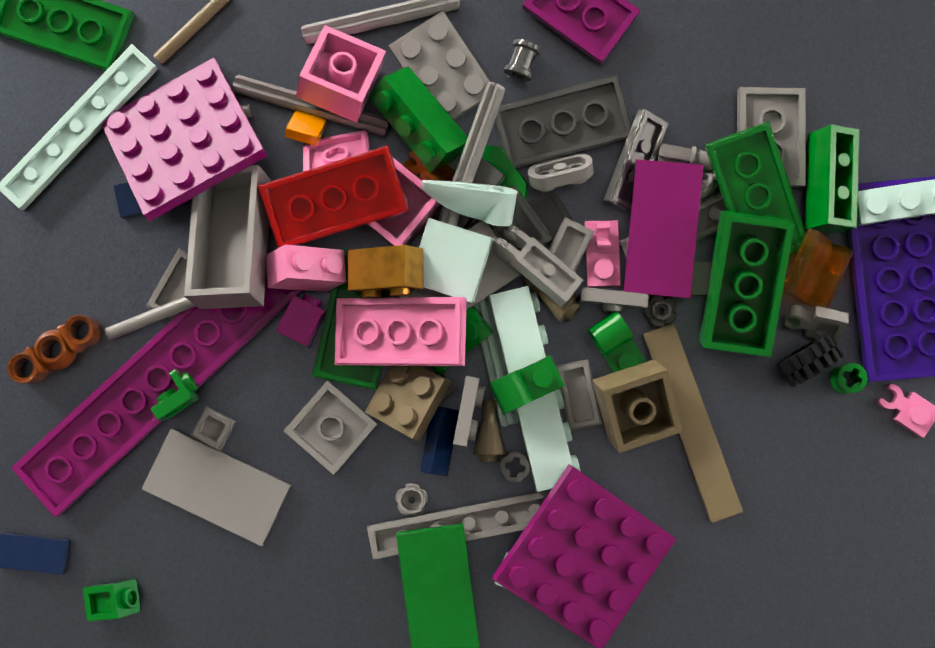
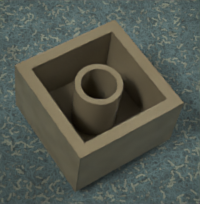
M655 359L592 380L607 439L618 453L683 432L668 370Z

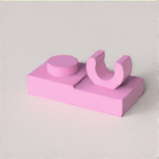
M618 220L585 221L584 226L595 231L585 250L586 287H620Z

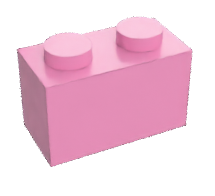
M283 245L266 255L268 288L328 292L347 282L344 250Z

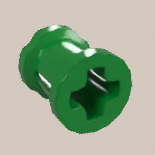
M847 363L834 367L830 372L829 381L832 389L837 393H857L866 386L868 376L860 364ZM850 372L849 378L853 380V383L846 385L847 379L843 377V374Z

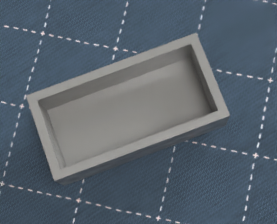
M259 165L243 169L192 199L184 297L199 309L264 306L266 255L270 221L258 185L271 182V179Z

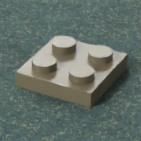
M390 366L365 413L411 439L420 442L451 382L421 366Z

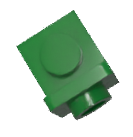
M177 369L169 372L179 390L170 389L156 399L158 404L150 409L157 420L166 421L199 400L195 393L198 386L188 372L183 374L182 371Z
M136 579L118 583L91 585L83 588L87 621L119 619L140 612Z

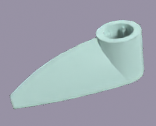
M422 180V190L444 207L491 225L511 226L517 197L516 190L495 185Z

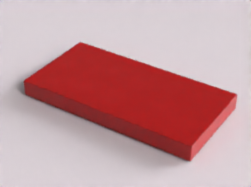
M389 145L258 185L278 248L283 245H299L409 211Z

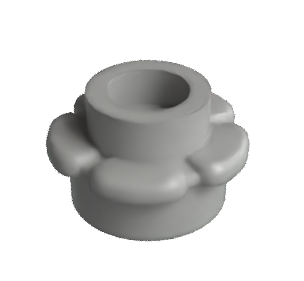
M408 483L405 485V488H400L396 493L397 508L406 516L409 514L418 516L425 510V504L428 503V494L424 489H420L418 484ZM409 497H414L415 502L410 503Z

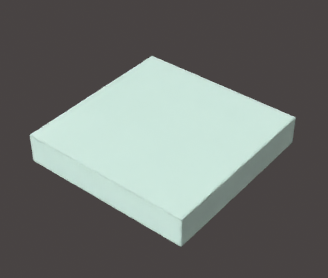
M428 218L419 248H423V287L452 297L467 298L468 302L473 303L494 238Z

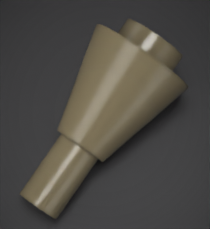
M527 278L523 282L524 286H528L532 292H536L539 299L560 323L565 319L571 321L581 308V305L577 303L579 295L572 294L569 300L560 307Z
M482 400L483 422L480 424L473 455H480V462L500 461V455H506L498 422H496V400Z

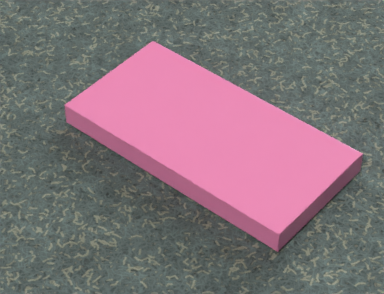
M337 298L334 365L465 366L467 298Z

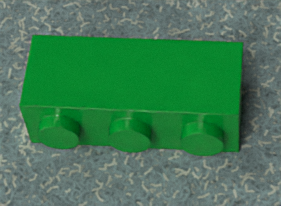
M409 66L383 77L368 97L430 173L452 162L463 151L468 137Z
M828 125L808 133L805 230L835 234L857 228L859 129Z

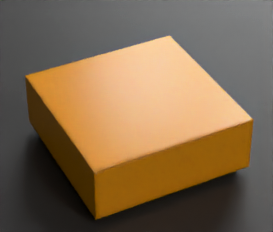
M295 110L286 127L285 137L317 146L327 127V118Z

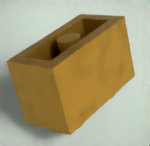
M396 245L348 250V290L361 292L362 298H382V292L389 291L390 296H410V290L423 289V248Z

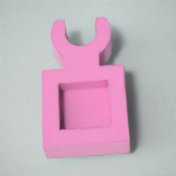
M886 384L885 388L892 392L893 400L889 403L882 398H877L875 401L877 405L883 409H894L897 411L892 420L917 437L924 438L935 422V405L915 392H909L905 398L899 386Z

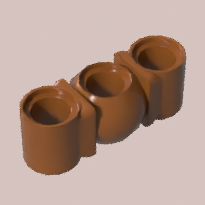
M74 315L70 317L65 324L59 325L57 329H51L42 333L35 341L34 347H27L23 353L16 354L9 360L7 372L10 378L18 383L37 384L46 375L69 367L75 360L77 353H83L87 347L96 345L100 341L102 327L97 320L87 316ZM86 322L89 326V333L86 338L81 340L77 335V330L82 323ZM58 341L61 345V352L58 357L53 358L50 354V348L54 342ZM30 360L33 364V372L29 377H25L22 368Z

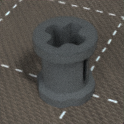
M516 39L512 45L515 49L510 63L505 65L503 71L512 78L521 81H531L533 76L531 69L535 57L540 55L542 49L530 41Z
M509 452L502 457L499 463V470L506 480L520 482L528 476L530 463L523 454ZM517 457L519 458V464L524 466L523 472L517 471L516 476H510V470L505 468L506 462H512L513 458Z

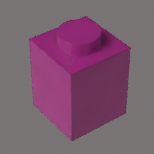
M304 294L302 299L293 295L276 332L310 348L326 315V312L320 308L322 302L307 294Z

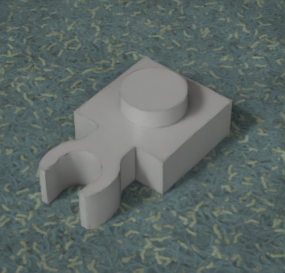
M790 305L789 315H785V327L789 329H805V336L815 339L830 333L836 343H838L849 323V313L815 306L813 312L801 306Z

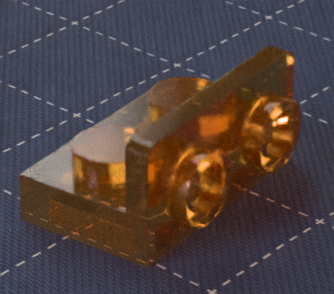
M808 229L785 280L783 291L801 304L829 309L853 255V251L848 247L832 243L820 231Z

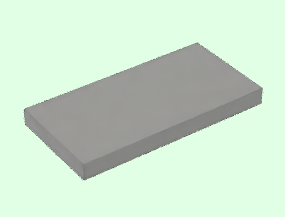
M171 428L144 482L142 490L259 546H263L292 485Z

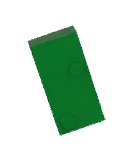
M721 210L699 335V342L704 348L771 357L795 223L786 219Z

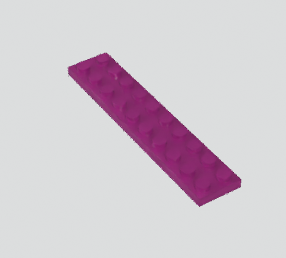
M266 270L264 306L199 309L195 306L180 312L16 462L11 469L54 517H59L162 422V420L156 419L150 408L158 404L156 399L161 394L170 389L179 390L169 372L174 369L182 371L183 374L188 372L199 388L289 305L293 295L298 297L303 290L268 288Z

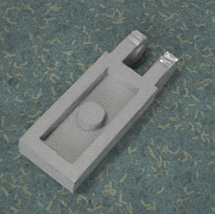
M512 224L511 226H506L503 229V236L507 241L501 237L495 239L492 242L491 248L493 252L499 255L503 261L511 262L510 265L562 307L580 286L583 279L534 237L530 238Z

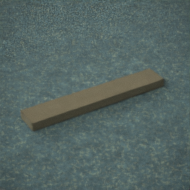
M672 323L642 334L650 359H655L668 370L683 431L678 433L710 523L742 513L743 509L675 324Z

